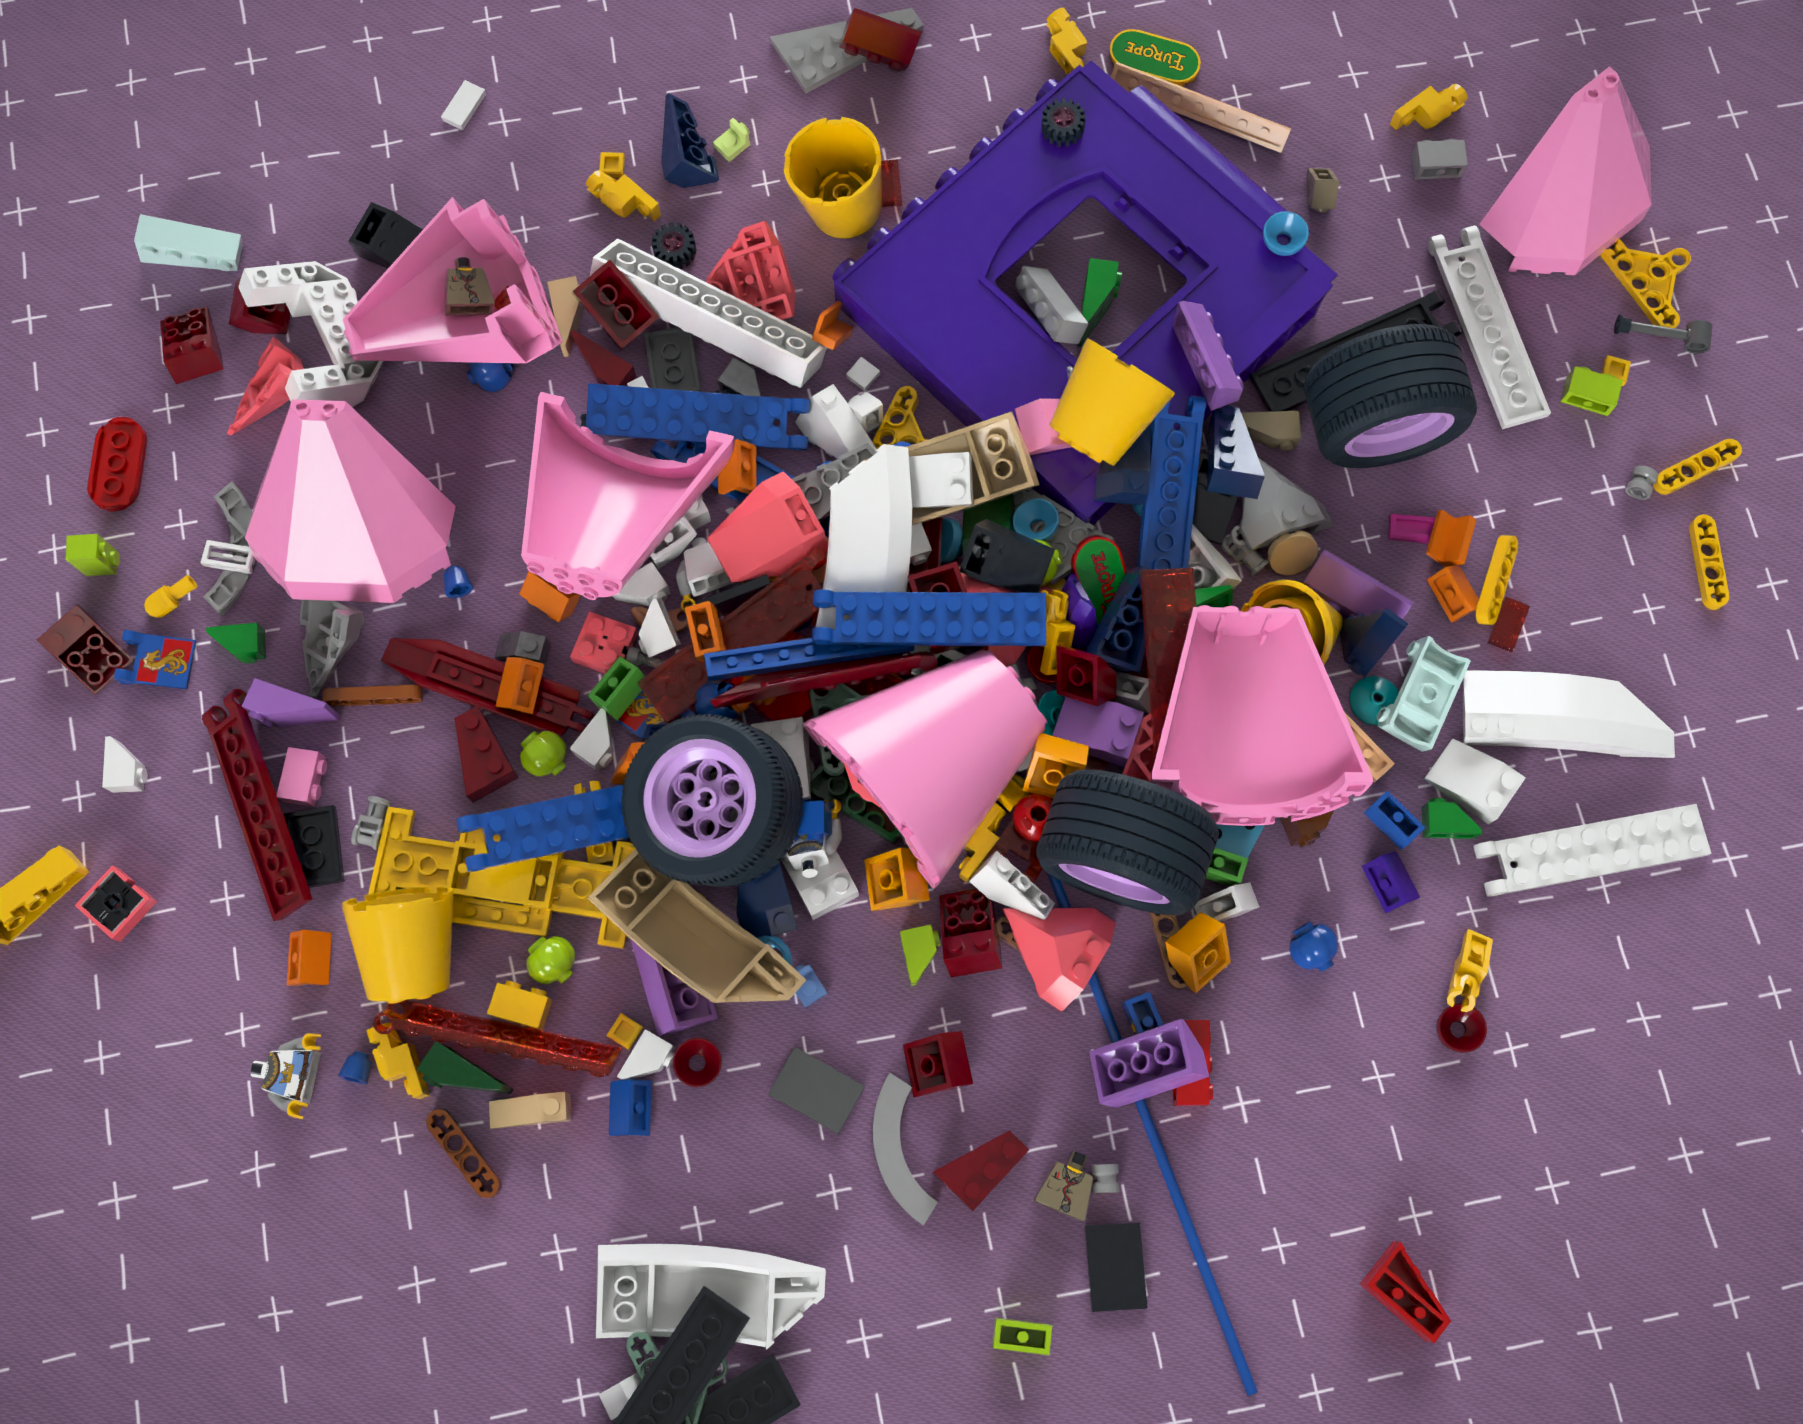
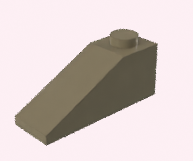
M1299 411L1242 413L1252 441L1272 449H1280L1281 451H1290L1297 448L1301 440Z

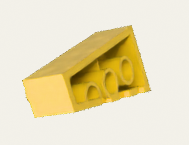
M62 846L51 849L44 857L0 888L1 944L8 946L89 873L88 869L70 850Z

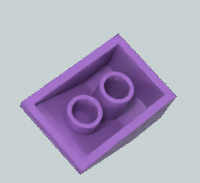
M254 678L242 704V707L249 712V717L257 720L258 724L267 728H272L273 725L284 728L339 721L341 717L326 702Z
M1066 697L1052 736L1089 746L1088 755L1124 767L1129 758L1144 712L1110 701L1094 706Z

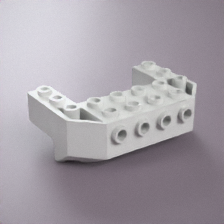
M316 261L245 268L240 280L239 290L247 307L286 303L292 317L311 315L334 364L291 371L285 386L290 401L292 402V399L346 401L351 407L363 402L376 380L384 361L359 360L356 362L349 353L351 346L343 332L346 330L343 318L358 303L356 291L351 287L348 279Z

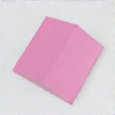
M1038 399L1015 408L1019 430L1029 455L1071 447L1068 443L1057 437L1059 432L1049 426L1060 399Z

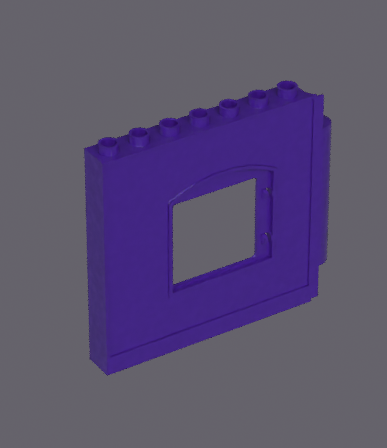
M1091 60L1084 67L1079 64L1060 82H1057L1054 78L1048 80L1037 93L1036 103L1026 112L1022 108L1014 110L1003 124L1002 130L1004 132L993 141L988 137L981 139L969 155L970 162L959 171L955 167L947 169L938 179L935 186L937 191L927 200H923L921 197L913 199L904 209L901 216L903 221L891 231L887 227L879 229L868 242L867 249L869 251L858 261H855L853 258L844 260L836 268L832 276L834 280L835 302H842L841 310L957 419L968 427L1008 412L1013 413L1017 422L1015 408L1038 399L1061 398L1068 382L1067 367L1071 366L1074 368L1077 358L1059 342H1054L1048 332L1008 297L995 282L1088 198L1096 199L1186 280V284L1112 352L1118 356L1119 360L1129 366L1132 364L1175 393L1170 400L1168 414L1188 417L1186 408L1189 397L1191 395L1204 397L1172 327L1178 302L1187 301L1203 304L1206 313L1209 312L1213 318V327L1216 334L1219 333L1222 337L1223 349L1226 355L1229 354L1232 358L1235 375L1239 376L1244 384L1252 372L1262 367L1317 314L1323 299L1333 287L1331 282L1338 274L1306 246L1290 256L1278 255L1269 250L1263 240L1265 223L1272 215L1287 210L1148 89L1140 85L1128 93ZM1061 98H1066L1065 102L1069 103L1070 99L1074 100L1073 105L1078 102L1080 109L1083 108L1085 111V130L1082 133V138L1080 140L1077 138V143L1074 145L1070 141V145L1065 147V143H1061V147L1057 146L1056 141L1052 145L1049 143L1050 138L1046 140L1041 130L1044 108L1047 109V104L1049 103L1053 105V100L1056 99L1061 103ZM1059 118L1054 121L1055 125L1059 127L1072 125V121L1067 118ZM1285 234L1276 237L1277 242L1281 245H1288L1291 242L1290 238ZM1207 401L1203 422L1213 413ZM1174 423V429L1178 430V424ZM1073 447L1030 455L1039 485L1032 487V489L1071 511L1085 523H1090L1094 526L1117 504L1094 501L1096 475L1102 462H1096Z

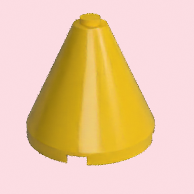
M1278 580L1266 583L1252 592L1254 595L1248 603L1243 605L1241 612H1248L1250 608L1255 606L1299 609L1322 663L1325 665L1343 625L1341 614L1311 588L1297 581Z

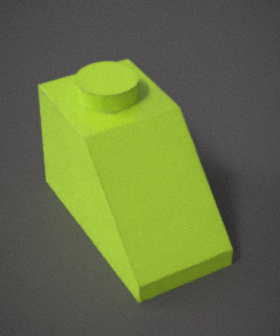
M931 925L900 931L911 986L917 985L935 957L936 947L940 946L938 931H932Z

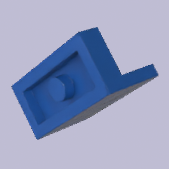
M632 1079L611 1081L609 1136H650L652 1081Z

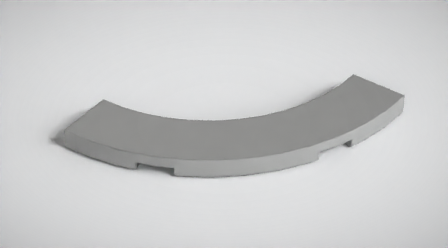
M231 481L213 498L220 505L229 523L231 532L230 544L249 547L245 536L252 510L243 493ZM229 551L231 555L248 557V554ZM228 561V563H234V564H240V565H245V564H246V563ZM230 570L222 571L217 582L203 598L223 616L240 597L252 574Z
M889 1073L880 1091L874 1112L873 1143L875 1156L881 1175L892 1196L912 1218L924 1226L938 1202L929 1196L914 1179L904 1159L900 1141L902 1111L912 1087Z

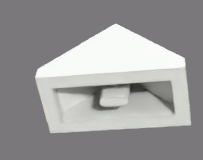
M650 1366L645 1368V1374L649 1370ZM638 1372L599 1394L611 1420L618 1417L641 1382Z

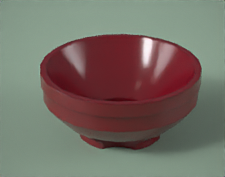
M1462 1003L1454 1004L1453 1007H1447L1439 1015L1436 1025L1437 1034L1440 1041L1448 1049L1459 1053H1468L1476 1050L1483 1044L1487 1035V1024L1481 1012L1475 1007L1468 1012L1461 1011ZM1453 1022H1459L1464 1026L1465 1032L1461 1038L1452 1035L1450 1026Z
M697 1037L684 1041L676 1049L673 1056L675 1075L682 1083L690 1087H704L710 1084L719 1075L722 1066L719 1049L714 1043L705 1038ZM700 1055L705 1059V1067L701 1071H693L689 1067V1060L692 1056Z

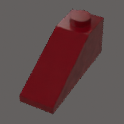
M574 329L572 330L571 336L574 344L598 384L628 386L627 383L636 378L633 365Z

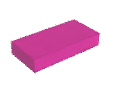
M1390 514L1388 540L1429 543L1436 517Z

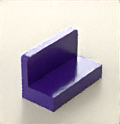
M1396 851L1382 855L1362 866L1385 913L1420 898Z

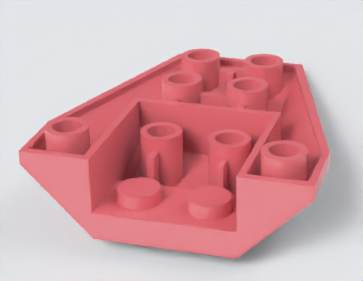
M784 472L761 482L707 538L731 583L751 581L764 575L771 578L810 572L827 563L828 543L825 532L801 488Z

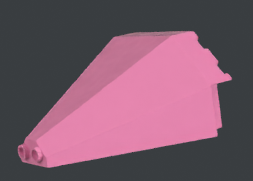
M1609 66L1571 97L1480 222V226L1515 256L1508 269L1509 272H1516L1517 270H1531V273L1540 274L1565 272V275L1575 276L1601 255L1605 249L1612 246L1618 238L1620 239L1639 224L1651 207L1650 145L1616 71Z
M452 197L343 318L346 329L343 332L351 346L349 353L356 362L359 360L528 363L563 342L537 271L534 266L529 264L524 255L526 252L516 235L511 233L504 214L498 217L485 199L463 210ZM461 257L469 258L471 268H482L484 270L495 302L491 315L445 316L446 277L448 269L456 268V259Z
M292 399L256 497L245 539L256 561L264 566L270 576L286 590L292 599L395 603L402 598V594L412 587L418 588L430 580L433 573L441 568L445 570L451 566L446 546L448 545L456 506L346 401Z

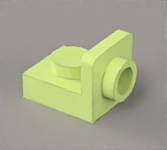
M734 118L729 121L730 128L713 142L714 148L729 162L750 146V132L742 122L738 123Z

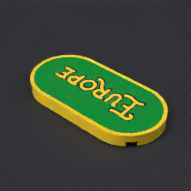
M1128 29L1118 33L1112 39L1109 49V57L1114 66L1116 62H1119L1179 86H1185V83L1194 81L1199 73L1201 64L1199 54L1192 46L1136 29Z

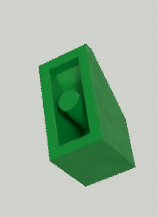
M258 623L206 627V632L242 663L251 664L256 663L257 660L266 659L265 629Z
M1433 798L1421 807L1422 825H1425V829L1422 831L1423 838L1475 839L1482 834V829L1454 802H1446V799Z

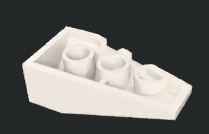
M834 384L813 395L810 399V413L800 414L795 421L802 434L808 437V442L814 446L816 444L825 450V453L830 457L834 456L839 459L841 455L867 443L875 451L877 450Z
M1192 524L1186 590L1231 585L1234 589L1242 580L1227 560Z

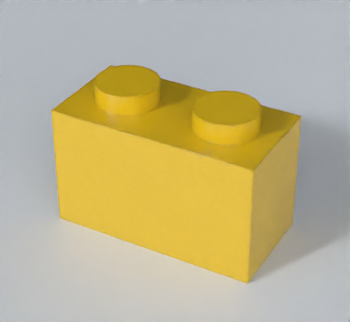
M506 980L505 985L497 983L487 1014L543 1031L553 1001L546 997L547 992L536 988H531L530 992L521 990V984Z

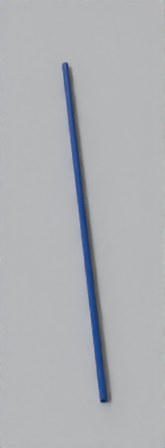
M1032 809L1030 815L1033 820L1038 821ZM1047 873L1060 908H1071L1061 881ZM1094 971L1088 982L1111 1042L1115 1043L1122 1040L1097 973ZM1146 1100L1136 1101L1135 1104L1247 1396L1258 1392Z

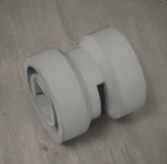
M1635 466L1631 474L1632 480L1628 482L1625 492L1635 499H1649L1653 491L1651 486L1656 483L1658 473L1648 466Z
M1119 1164L1091 1165L1092 1174L1097 1179V1182H1094L1092 1185L1093 1193L1120 1192V1184L1117 1182L1116 1176L1119 1173Z

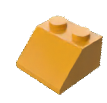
M1040 733L1031 754L1022 790L1046 795L1054 799L1057 786L1063 777L1077 770H1085L1089 746Z
M898 848L864 859L871 911L912 906L930 900L927 881L917 870V861L919 859L913 855L910 848Z
M1203 912L1189 920L1184 927L1170 936L1165 942L1169 962L1194 993L1201 990L1231 963L1225 924Z

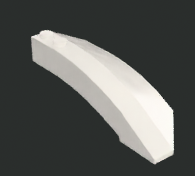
M883 444L876 450L877 453L867 461L863 460L849 472V476L839 484L836 482L829 488L831 490L829 544L823 589L833 592H906L912 536V496L907 447ZM819 608L816 627L836 629V608ZM844 615L843 619L847 621L850 619V616Z
M1466 671L1464 675L1463 744L1568 749L1620 755V757H1675L1674 731L1619 681L1570 674L1522 671Z
M684 1244L598 1245L596 1338L630 1337L636 1332H645L650 1336L670 1337L703 1286H706L750 1317V1320L735 1342L766 1347L767 1350L780 1333L784 1330L788 1331L803 1317V1313L813 1303L817 1304L824 1298L826 1270L825 1268L768 1254L711 1246Z

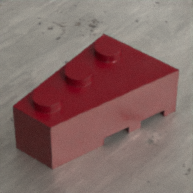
M478 706L454 718L466 797L472 803L519 778L486 716Z
M1009 1130L932 1173L971 1211H974L1029 1149Z

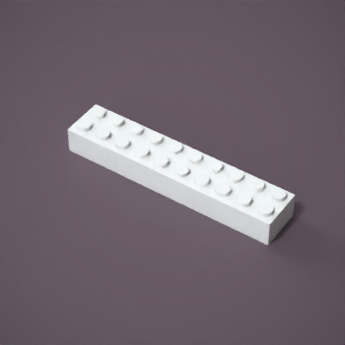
M616 239L593 257L590 276L608 260H611L663 321L670 322L680 327L683 331L689 332L705 342L711 343L725 352L733 354L747 363L753 364L767 373L787 381L793 386L801 388L822 366L827 347L811 340L813 335L620 239Z

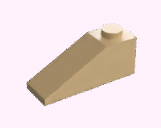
M576 276L547 282L554 318L563 339L560 347L564 357L570 355L574 342L571 332L573 329L575 331L578 330L584 307L572 294V291L579 286Z
M556 1092L489 1101L490 1129L572 1121L571 1095L567 1092Z

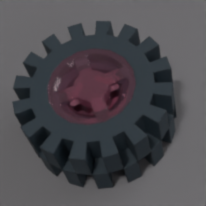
M1061 98V103L1057 99L1053 100V105L1049 103L1047 104V109L1044 108L1042 134L1044 133L1046 140L1050 138L1049 143L1052 145L1056 141L1057 146L1061 147V143H1065V147L1070 145V141L1074 145L1077 143V138L1079 140L1082 138V133L1085 130V111L1083 108L1080 109L1078 102L1073 105L1074 100L1072 99L1069 100V103L1065 102L1066 98Z
M671 222L668 228L664 224L661 226L662 231L657 229L655 231L656 236H652L653 242L651 243L654 256L674 267L679 266L680 270L683 269L682 264L684 263L688 267L690 260L693 261L695 259L694 254L697 251L692 231H689L687 226L682 228L681 223H677L676 227H674L673 222Z

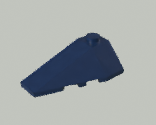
M668 93L665 99L661 160L664 179L682 188L717 182L719 175L716 161L712 155L708 156L705 146L707 143L704 138L699 136L695 129L698 124L688 103Z
M1151 423L1114 466L1103 460L1096 475L1094 501L1145 506L1149 495Z
M1388 608L1372 611L1369 615L1361 613L1356 618L1347 616L1340 630L1344 662L1348 664L1351 671L1358 675L1362 674L1365 677L1407 627L1408 623Z
M780 863L773 866L770 871L764 873L761 877L738 885L736 915L739 926L756 938L776 936L797 930Z

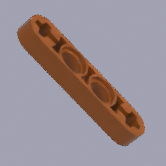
M417 685L327 688L323 690L322 701L326 702L329 706L420 703L423 701V688Z
M435 1109L431 1111L426 1119L428 1130L474 1191L483 1198L497 1196L501 1190L500 1178L454 1117L446 1110ZM436 1116H445L446 1119L443 1121V1124L447 1129H451L452 1126L455 1128L443 1138L441 1135L446 1133L443 1128L439 1126L434 1127V1124L437 1122ZM454 1135H459L463 1140L462 1147L457 1151H453L449 1147V1140ZM470 1156H475L479 1161V1166L474 1172H468L465 1168V1161ZM484 1169L487 1172L482 1174L487 1181H494L492 1192H483L482 1188L485 1185L480 1178H477L476 1181L473 1180V1177L480 1175Z

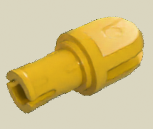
M185 575L171 587L163 585L147 597L144 603L145 611L150 616L156 618L166 616L180 606V599L197 588L196 582L191 576Z

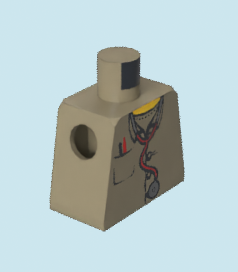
M461 257L456 259V268L448 269L446 277L445 316L491 315L495 302L484 270L482 268H471L469 258Z
M1072 1151L1067 1165L1058 1161L1055 1162L1037 1192L1034 1201L1084 1221L1093 1176L1082 1172L1088 1157L1079 1152Z

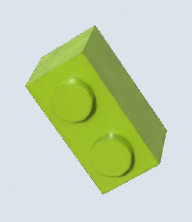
M1575 366L1566 378L1560 402L1608 416L1617 406L1623 380L1617 379L1610 374H1600L1591 371L1587 367Z
M68 535L66 538L65 560L85 576L117 575L120 555L100 535Z
M995 1317L992 1347L1002 1350L1050 1355L1052 1325Z

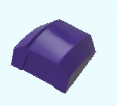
M1072 573L1061 591L1068 595L1069 605L1066 620L1076 625L1071 646L1081 649L1088 646L1097 629L1095 607L1076 575Z

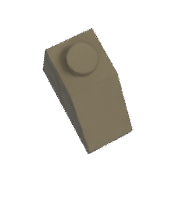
M1308 168L1307 170L1308 204L1316 212L1324 213L1328 212V209H1335L1339 180L1332 169Z

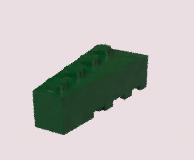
M832 754L828 764H832L833 768H837L840 762H837L835 755ZM821 764L810 775L811 796L819 801L828 800L832 803V809L835 807L834 799L839 800L841 803L839 813L893 845L903 836L881 807L873 802L864 800L860 794L852 789L846 768L840 775L831 776L823 770Z

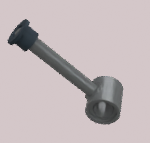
M1620 314L1615 322V334L1632 331L1682 339L1685 342L1684 349L1694 354L1705 353L1710 350L1712 324L1708 321H1691L1686 325V330L1633 322L1632 319L1623 318V315Z

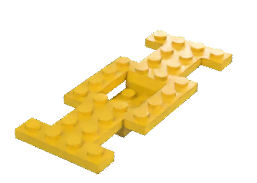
M394 807L387 808L368 894L415 887H428L429 892H437V887H450L453 889L452 923L541 937L548 936L552 912L602 919L597 944L625 949L627 935L587 898L636 849L633 843L617 841L612 866L563 859L564 852L480 871L468 872L465 862L466 857L482 853L487 854L482 829L461 833L459 841H455V843L411 836L416 812ZM494 835L493 840L496 842L500 841V836ZM473 897L484 898V899H491V900H497V901H504V902H510V903H517V904H523L524 906L514 905V904H508V903H501V902H495V901L475 899V898H473Z

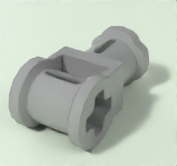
M1236 526L1232 529L1230 535L1224 537L1221 545L1222 549L1227 555L1232 556L1237 563L1242 560L1251 570L1250 574L1254 576L1269 561L1268 559L1264 560L1256 549L1249 550L1244 538H1239L1242 536L1239 530L1240 526Z
M368 796L369 805L366 815H360L358 823L353 829L351 842L356 846L363 844L378 850L385 822L384 816L387 807L391 806V801L376 796Z

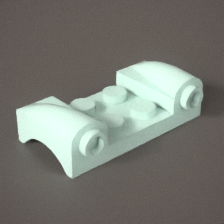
M1430 636L1412 641L1406 650V654H1408L1407 660L1412 665L1394 704L1381 708L1376 718L1379 728L1421 752L1433 748L1471 662L1467 658L1454 655L1442 649Z

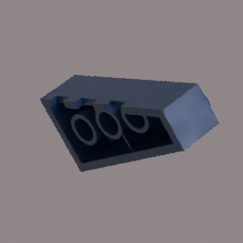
M1225 405L1214 409L1208 426L1207 491L1258 499L1265 475L1240 408Z
M1145 566L1129 568L1085 652L1100 656L1114 670L1123 673L1140 672L1165 574Z

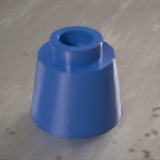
M457 565L446 569V572L443 574L447 597L460 598L468 595L473 590L465 569Z
M354 1051L353 1055H348L338 1077L354 1083L368 1084L372 1063L368 1060L369 1055Z

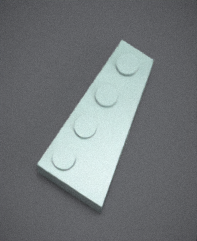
M142 214L139 217L134 239L141 262L219 269L222 271H238L243 247L241 234Z

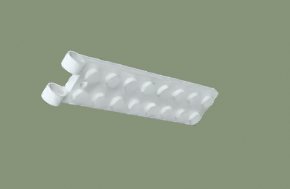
M1475 225L1463 228L1461 230V241L1465 247L1450 251L1442 234L1429 237L1427 240L1428 251L1436 260L1501 428L1505 429L1548 417L1551 411L1481 240L1479 229Z
M1697 804L1499 841H1488L1473 846L1477 859L1498 856L1504 879L1484 883L1487 897L1693 859L1711 854ZM1511 861L1515 862L1516 868L1510 866Z

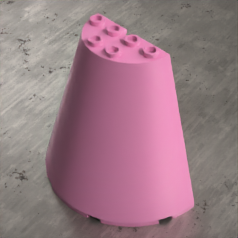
M540 392L521 556L531 573L537 574L546 581L556 585L557 589L565 594L573 592L583 595L590 600H596L597 597L616 595L728 464L734 450V436L709 430L704 454L700 453L695 457L689 458L687 463L645 457L622 448L605 445L603 438L593 434L589 428L584 426L580 428L576 424V416L569 408L565 397Z
M1207 605L1193 607L1151 775V783L1174 791L1199 804L1213 816L1216 824L1238 826L1270 825L1275 823V818L1277 817L1287 818L1291 816V822L1311 818L1348 804V797L1350 795L1361 796L1373 783L1372 774L1299 609L1255 606L1250 608L1248 612H1241L1235 606L1224 608Z
M979 650L809 719L802 724L803 728L817 745L828 746V749L843 764L847 765L880 805L892 823L904 836L905 842L913 855L919 859L917 861V870L933 889L941 883L1034 747L1038 735L1045 731V724L1047 723L1046 718L1033 701L1036 699L1033 692L1028 687H1023L1017 680L1019 679L1017 672L1011 666L1006 668L990 650Z

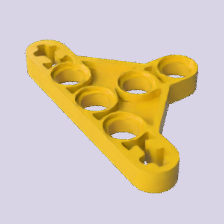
M1618 238L1613 244L1614 249H1605L1600 256L1653 325L1677 328L1680 323V316L1671 305L1676 275L1684 271L1691 261L1690 253L1683 248L1673 249L1665 255L1628 249ZM1672 256H1681L1684 264L1676 265L1672 261ZM1618 262H1627L1630 265V270H1621L1618 267ZM1655 267L1661 268L1664 271V276L1656 277L1652 273V269ZM1635 279L1641 280L1644 283V288L1636 289L1632 285V281ZM1648 298L1656 299L1659 307H1649L1646 300ZM1670 319L1672 322L1671 324H1664L1662 321Z
M903 386L896 392L872 441L876 449L883 445L881 439L886 435L894 437L893 441L887 445L896 444L900 441L916 444L927 440L923 438L913 415L919 403L917 392L913 387ZM909 395H911L912 399H907L904 404L903 398H907ZM897 414L904 416L902 422L898 424L891 422L892 417Z

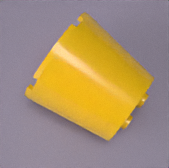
M841 117V120H827V118H823L802 128L792 138L784 155V174L790 188L823 233L840 239L853 238L865 233L876 223L882 207L881 151L876 137L864 124L846 117Z
M1087 338L1049 426L1059 432L1058 438L1079 452L1086 454L1098 463L1104 460L1114 466L1172 399L1175 393L1132 364L1130 366L1119 360L1116 354Z
M440 886L437 887V892H429L428 887L397 889L364 895L365 900L357 902V898H351L342 902L344 917L368 1000L387 1001V1003L393 1004L407 999H427L432 997L433 994L445 991L450 987L453 918L452 888Z

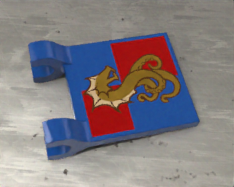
M131 630L123 631L122 640L126 641V645L138 647L133 671L115 670L114 679L118 680V683L143 684L187 690L196 640L149 635Z
M648 682L617 722L642 739L647 725L668 724L679 717L693 716L695 713Z

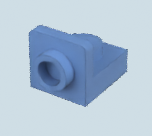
M801 964L794 968L806 979L805 983L796 992L805 1008L827 995L825 988L810 964L806 967Z

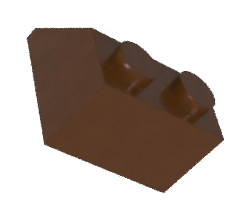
M1334 810L1292 822L1291 816L1287 818L1280 817L1290 845L1299 844L1301 848L1315 843V840L1321 837L1320 833L1327 828Z

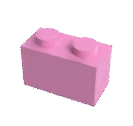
M288 747L277 798L284 803L315 807L316 800H319L321 796V777L327 770L326 757L318 751Z

